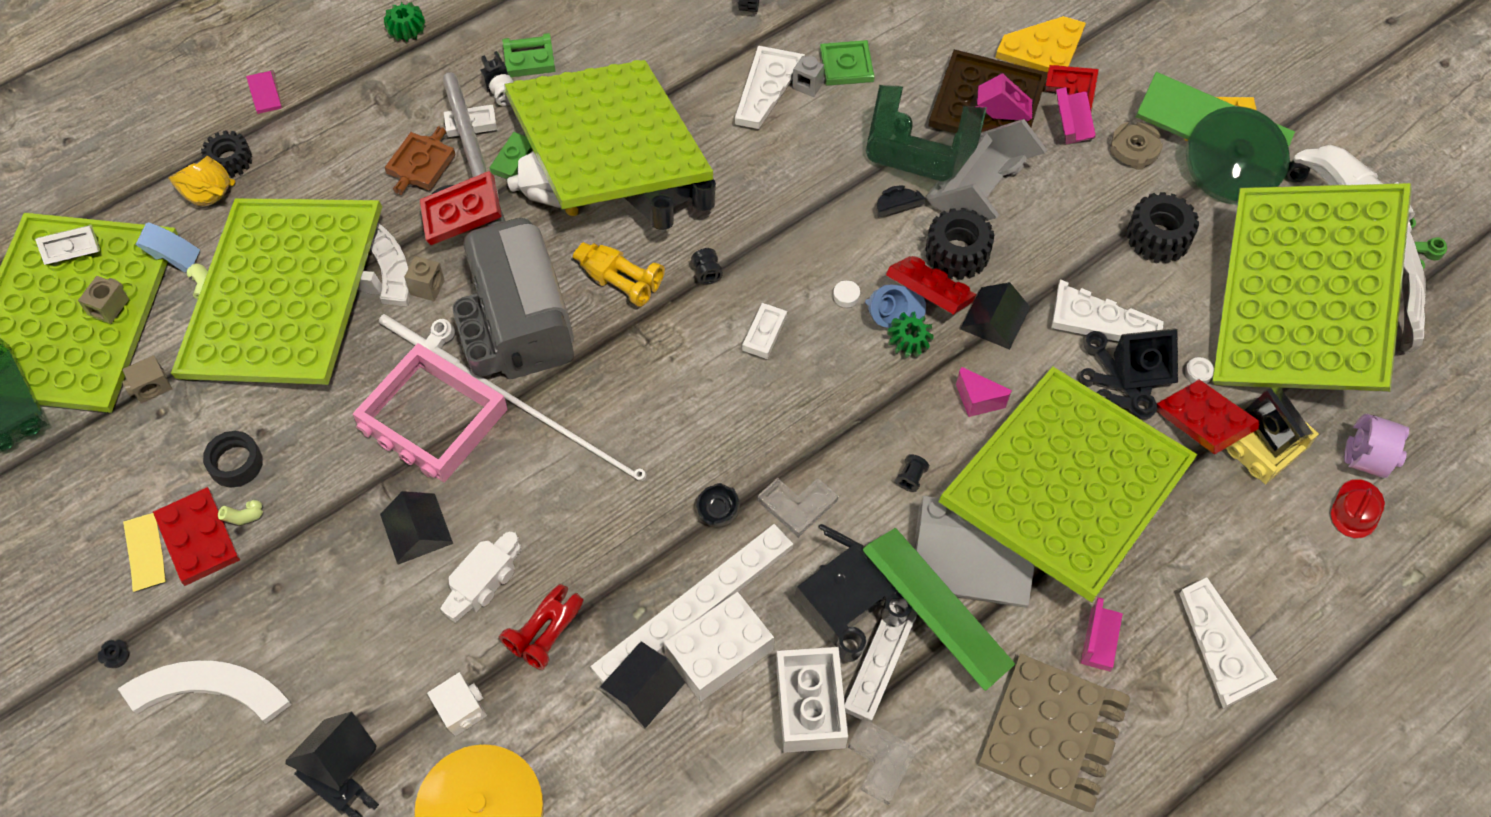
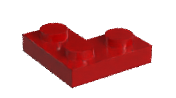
M1049 65L1046 91L1056 92L1057 89L1066 88L1069 95L1086 92L1092 114L1099 69Z

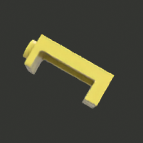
M1307 424L1314 434L1277 458L1273 456L1257 431L1225 449L1234 459H1238L1248 468L1255 478L1260 479L1266 485L1305 452L1319 433Z

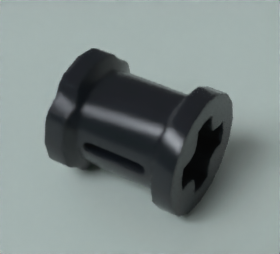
M909 454L905 458L906 465L902 473L896 477L895 482L906 491L917 492L920 487L919 481L923 473L928 471L930 465L924 458Z

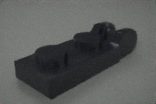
M298 770L294 773L300 781L341 815L363 817L359 812L350 808L357 798L369 809L375 810L379 806L372 797L364 792L362 786L352 778L338 791Z

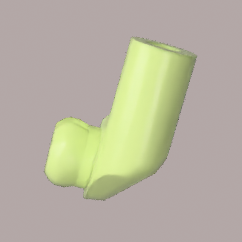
M192 264L187 269V276H192V280L197 282L193 297L196 299L199 297L208 273L207 269L201 264Z
M257 500L248 501L244 510L222 506L218 511V518L236 525H243L258 520L263 514L261 510L262 503Z

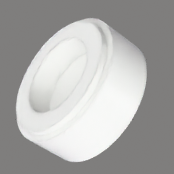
M852 281L839 282L835 286L833 293L835 303L845 308L855 306L860 298L859 286Z
M1201 357L1191 359L1185 368V376L1191 383L1200 379L1207 384L1214 375L1212 363Z

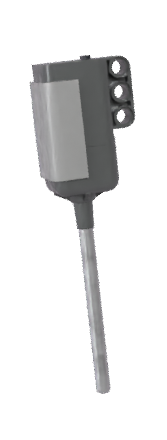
M452 72L446 73L443 76L444 87L472 176L475 177L487 172V168L458 78ZM501 210V218L486 223V227L469 232L464 238V249L477 293L457 299L453 304V314L471 371L478 376H486L502 371L508 379H515L571 361L574 357L572 347L574 336L565 302L541 231L526 218H515L505 221Z

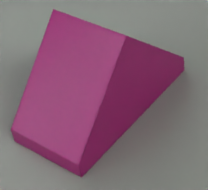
M274 70L246 76L257 114L282 109Z
M961 367L959 370L956 387L968 417L1006 408L1012 390L966 368Z

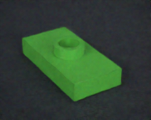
M513 132L489 167L490 172L505 179L517 175L519 159L533 151L527 137Z

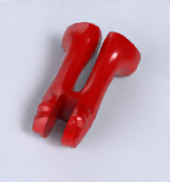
M558 584L543 599L534 614L521 629L517 631L507 628L501 632L499 639L514 655L519 658L523 655L524 660L530 666L544 670L549 663L548 653L551 647L578 614L584 599L578 593H574L564 605L561 604L567 595L568 587ZM551 619L552 621L544 633L534 644L529 645L542 626Z

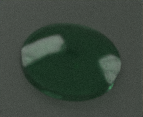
M1224 107L1209 113L1196 125L1189 136L1186 146V163L1195 183L1207 195L1228 204L1238 205L1240 188L1278 187L1284 180L1289 168V147L1281 129L1268 116L1247 107Z

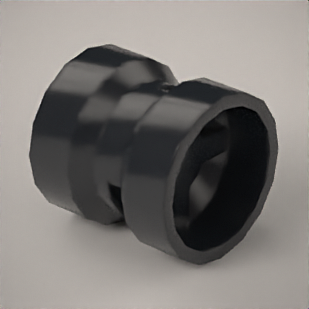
M703 248L692 255L691 261L693 267L697 269L696 277L700 284H713L722 278L723 271L717 263L718 256L714 249Z

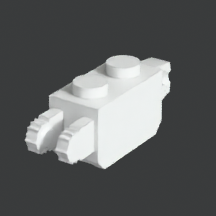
M506 532L495 544L490 541L480 542L449 576V586L452 591L440 608L446 617L456 623L471 609L477 612L482 606L484 607L490 603L494 597V592L501 584H505L510 580L515 569L513 561L517 554H520L519 552L522 548L518 542L519 537H517L516 532Z

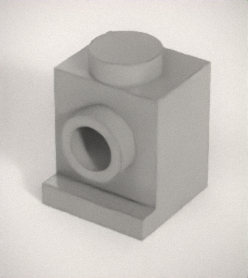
M802 56L793 69L792 89L815 97L825 82L823 77L824 64L819 63L813 56ZM805 78L811 80L810 85L804 83L803 80Z

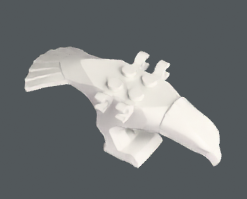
M1327 145L1318 149H1305L1297 153L1293 159L1295 163H1301L1315 170L1328 185L1383 184L1377 179V173L1356 159L1348 151L1337 146ZM1411 205L1409 211V220H1411L1415 216V213ZM1409 220L1401 288L1404 299V328L1400 350L1404 352H1413L1422 346L1425 324L1426 278L1410 233L1412 228Z

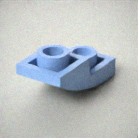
M149 222L145 224L135 244L157 260L161 258L166 259L184 273L194 264L200 249L178 235Z

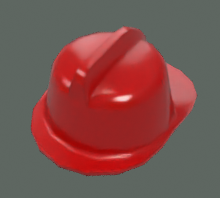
M1352 479L1345 482L1340 488L1332 506V523L1339 532L1347 537L1355 539L1370 535L1377 527L1384 511L1385 501L1383 494L1372 483L1362 479Z

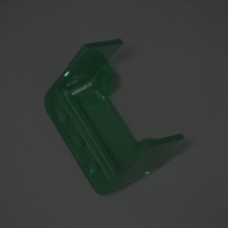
M879 85L866 146V154L869 160L938 181L954 179L977 149L987 107L964 106L958 132L954 136L952 146L911 136L913 127L911 117L906 113L898 111L903 86Z

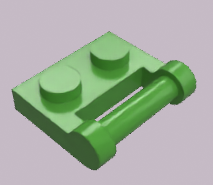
M545 33L541 37L510 40V38L502 39L505 64L510 77L556 72L550 33ZM545 46L543 49L512 52V50Z

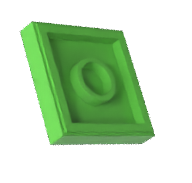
M868 40L820 44L826 86L874 82L875 76Z

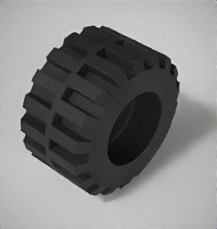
M1160 192L1159 195L1155 193L1149 194V197H1143L1140 203L1136 204L1126 233L1127 238L1130 239L1128 242L1130 247H1135V253L1144 255L1143 258L1146 260L1149 258L1153 259V262L1159 263L1160 260L1164 261V263H1170L1172 259L1177 261L1181 256L1186 255L1198 231L1199 221L1197 220L1199 216L1197 212H1193L1194 207L1191 204H1186L1187 200L1184 198L1179 199L1175 194L1171 193L1170 196L1166 195V192ZM1155 225L1164 226L1168 228L1170 231L1160 229Z
M951 208L948 213L946 211L941 212L939 217L936 216L933 219L928 231L925 251L926 258L930 261V266L933 269L938 268L948 274V278L952 279L953 276H958V279H964L965 276L971 278L975 276V272L980 274L984 267L988 265L995 235L994 231L991 230V223L985 222L986 218L983 215L978 216L976 211L972 210L969 212L966 211V208H961L960 210ZM950 241H963L967 243L969 246H956L952 244Z

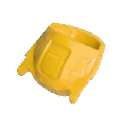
M206 156L197 164L193 163L168 178L186 200L198 206H209L216 203L224 196L229 185L234 186L235 180L229 178L225 168L209 156Z

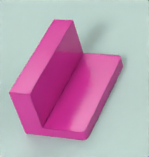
M1066 88L1057 89V103L1066 145L1094 139L1096 134L1087 93L1081 92L1068 95Z
M1098 597L1090 612L1081 664L1111 672L1114 665L1123 613L1102 608L1104 599Z

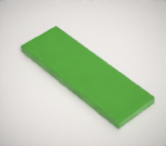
M1158 72L1154 74L1135 116L1272 177L1278 174L1295 134L1293 130Z
M897 528L870 542L863 549V552L983 690L989 689L1015 665L1013 660Z

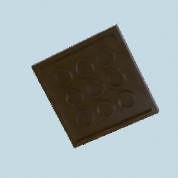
M954 49L928 126L973 138L982 132L1019 121L992 118L985 111H982L977 104L978 86L1003 73L1032 99V119L1026 121L1032 128L1048 72Z

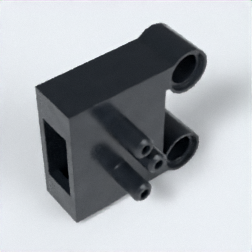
M713 179L623 198L648 218L653 228L666 230L673 226L674 207L692 199V206L697 210L708 211L714 208L716 181Z
M858 542L798 585L794 595L835 647L839 648V657L846 662L857 660L866 645L864 632L859 628L853 627L880 605L882 606L881 617L883 621L893 627L904 624L912 610L909 603L863 552V548ZM890 605H899L903 609V613H894L890 609ZM851 639L856 642L858 648L855 650L848 649L843 641Z

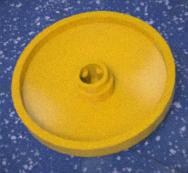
M480 744L464 747L441 759L425 777L415 802V817H543L544 813L542 789L530 765L513 751L495 745Z

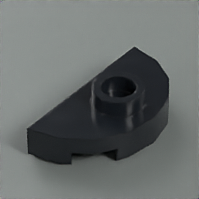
M904 185L892 186L884 190L876 205L877 217L880 218L923 205L926 198L920 191L916 190L915 192L905 188Z

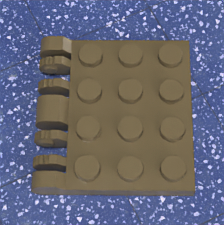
M1020 653L978 766L1083 811L1093 812L1097 802V798L1094 795H1099L1101 787L1086 778H1079L1078 774L1081 770L1096 777H1105L1107 769L1102 765H1109L1116 744L1111 739L1118 738L1119 730L1108 723L1098 722L1097 718L1100 715L1113 721L1122 722L1125 717L1123 711L1127 710L1131 698L1123 692L1104 688Z

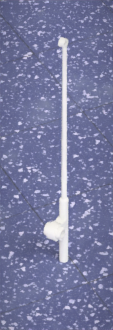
M386 314L380 317V324L414 345L417 343L421 344L499 392L505 399L636 478L638 481L645 480L646 472L643 469L631 470L489 380L475 375L471 369L461 364L459 359L442 350L441 348L445 342L450 341L455 334L454 326L445 319L436 320L431 326L430 335L425 339Z

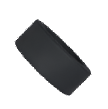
M228 431L215 436L207 444L203 452V463L215 482L221 486L232 488L251 482L259 474L263 464V456L254 439L248 434L240 431ZM235 447L248 449L249 457L240 468L233 471H221L218 469L217 462L225 451Z

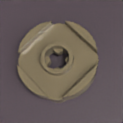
M1129 122L1121 124L1113 134L1110 148L1111 154L1136 170H1141L1146 165L1154 163L1160 156L1163 148V143L1161 144L1160 133L1154 127L1144 122H1137L1136 125H1128ZM1139 142L1141 143L1140 147L1133 145L1132 143L1135 144Z

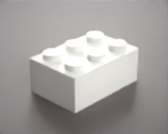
M738 592L664 642L665 656L670 660L700 702L772 652L774 647L773 635Z
M839 648L777 651L776 668L784 753L845 749L848 732Z

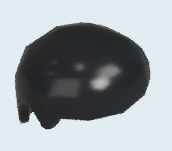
M722 483L705 488L699 494L696 504L700 519L713 527L731 524L738 516L740 509L739 496L735 489Z

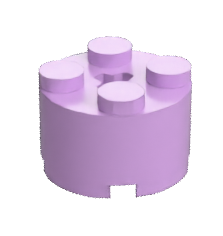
M1367 413L1363 414L1353 427L1358 429L1355 437L1349 436L1344 456L1345 462L1350 464L1349 467L1387 478L1396 466L1402 467L1406 460L1407 453L1403 451L1405 440L1409 435V427Z

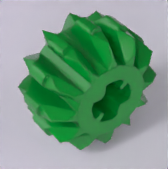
M401 2L398 6L392 4V9L386 10L384 25L390 38L395 37L397 42L405 39L408 43L410 38L417 40V35L423 34L426 21L419 6H414L412 2L407 5Z
M915 311L911 312L909 317L903 312L900 314L899 319L894 318L891 321L892 327L887 330V335L891 336L888 341L889 345H897L895 354L900 353L902 350L904 351L905 358H909L911 352L916 357H919L922 351L929 349V342L933 340L934 335L929 333L932 329V324H924L925 316L918 319L916 318Z

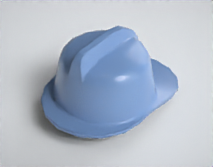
M884 285L875 290L870 299L865 300L873 320L878 325L888 328L892 327L891 321L894 318L899 319L900 314L903 312L909 317L911 312L915 311L916 318L918 319L924 316L926 312L924 297L905 286Z

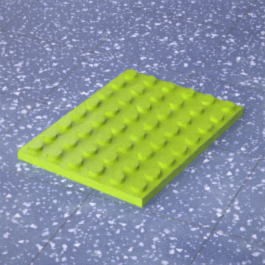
M634 60L624 64H611L606 67L587 68L583 71L564 72L559 75L540 76L536 79L516 80L512 83L504 84L505 94L562 209L713 180L711 166L646 60Z
M1411 183L1240 188L1213 375L1214 385L1391 392L1412 191Z
M235 198L172 368L171 374L174 378L329 385L381 214L382 205L380 201Z
M34 213L23 214L0 266V401L112 413L125 378L122 369L130 365L168 263L164 258L155 259L135 245L145 225ZM92 225L100 248L99 252L44 265L35 240L36 238ZM159 226L178 235V232L173 227ZM96 276L107 280L109 278L117 280L123 285V290L129 298L111 324L88 316L78 302Z
M1052 366L942 493L939 503L1093 603L1198 454Z

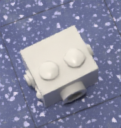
M460 672L427 693L447 729L455 737L487 716L479 702L484 699L475 683L469 685Z

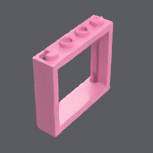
M417 343L355 410L353 417L357 423L356 428L362 431L365 437L371 435L377 439L379 445L385 450L396 451L407 464L412 465L414 463L421 468V471L427 477H436L445 483L508 409L505 397ZM419 368L424 369L484 407L439 459L374 419Z

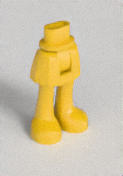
M582 242L572 256L573 259L580 262V266L599 285L605 286L607 282L613 284L626 293L631 303L638 307L645 305L649 301L651 291L655 293L658 290L665 273L664 266L659 263L653 262L647 269H643L625 259L622 251L605 245L598 246L595 243L589 245ZM621 271L638 282L634 283L617 272Z

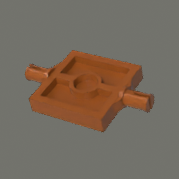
M438 126L432 136H421L410 132L384 167L386 174L400 179L393 187L395 193L402 195L410 184L429 191L435 185L456 155L454 148L440 142L447 133L443 127Z

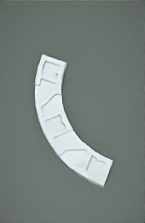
M377 223L369 251L381 268V303L408 307L410 293L404 278L408 270L405 256L395 238L382 225Z
M188 661L163 666L142 674L118 688L135 714H139L158 702L175 697L177 694L188 692L229 696L250 708L265 724L292 705L279 689L257 673L241 666L218 661Z

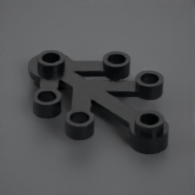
M1099 331L1088 333L1084 341L1086 352L1090 355H1096L1111 376L1097 373L1091 368H1085L1080 373L1079 382L1086 387L1098 384L1123 390L1127 397L1112 394L1107 389H1100L1097 393L1106 397L1117 406L1129 409L1131 414L1139 419L1146 420L1152 418L1157 411L1156 401L1151 395L1152 386L1141 387L1140 393L1136 388L1124 389L1115 360L1105 349L1108 343L1107 337ZM1085 375H1088V376H1090L1092 379H1091V380L1085 379L1084 376H1085Z

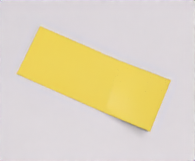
M151 513L124 521L133 592L165 582L163 555L154 514Z

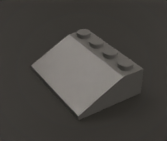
M923 496L918 510L914 549L956 597L1028 608L1034 565L939 503L940 498Z

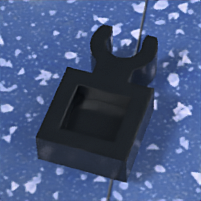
M497 51L494 52V59L490 61L486 59L485 55L481 57L485 68L480 69L487 93L491 92L489 84L493 78L501 74L508 75L507 68Z

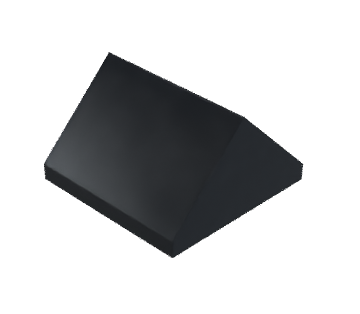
M1010 282L981 287L960 330L1010 350L1030 310V306Z
M1173 328L1121 335L1113 356L1124 389L1178 383V329Z
M1281 387L1266 390L1244 410L1259 420V429L1256 431L1275 458L1314 434Z
M401 491L380 513L398 565L454 544L435 493Z
M641 641L599 688L645 729L686 682L667 657Z
M351 711L324 719L286 759L285 764L340 791L376 751L377 745Z

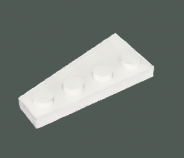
M758 46L735 116L736 125L756 129L761 127L792 81L793 69L802 56L805 57V54Z
M1061 279L1059 281L1051 328L1084 335L1092 331H1099L1107 339L1119 341L1122 334L1163 330L1164 321L1132 308L1125 310L1116 305L1117 302L1110 299L1103 301L1091 296L1092 292L1083 288L1079 291L1069 287L1068 282Z
M1205 578L1182 589L1180 592L1181 600L1223 709L1273 684L1277 680L1276 676L1209 579Z

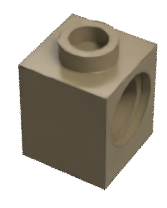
M417 256L412 260L404 276L410 295L431 301L436 300L445 281L439 262Z
M96 276L78 302L88 316L111 324L129 298L120 282L113 278L107 280Z
M154 355L122 369L127 379L122 382L129 396L135 395L141 404L172 390L162 366Z

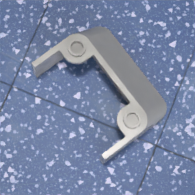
M1025 119L977 134L967 142L927 194L926 199L933 207L942 212L946 211L948 213L951 208H956V210L966 208V211L969 212L972 210L976 211L978 216L983 215L986 221L996 219L999 213L988 201L987 197L1004 175L1018 173L1023 169V163L1027 158L1044 154L1047 149Z

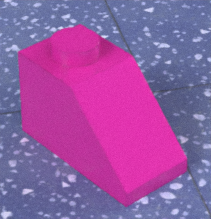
M1003 73L978 86L977 104L982 111H985L992 118L1025 119V121L1032 119V99Z

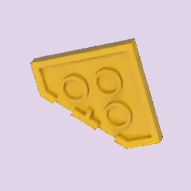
M1062 16L1005 34L995 58L1048 72L1049 65L1070 66L1086 23Z

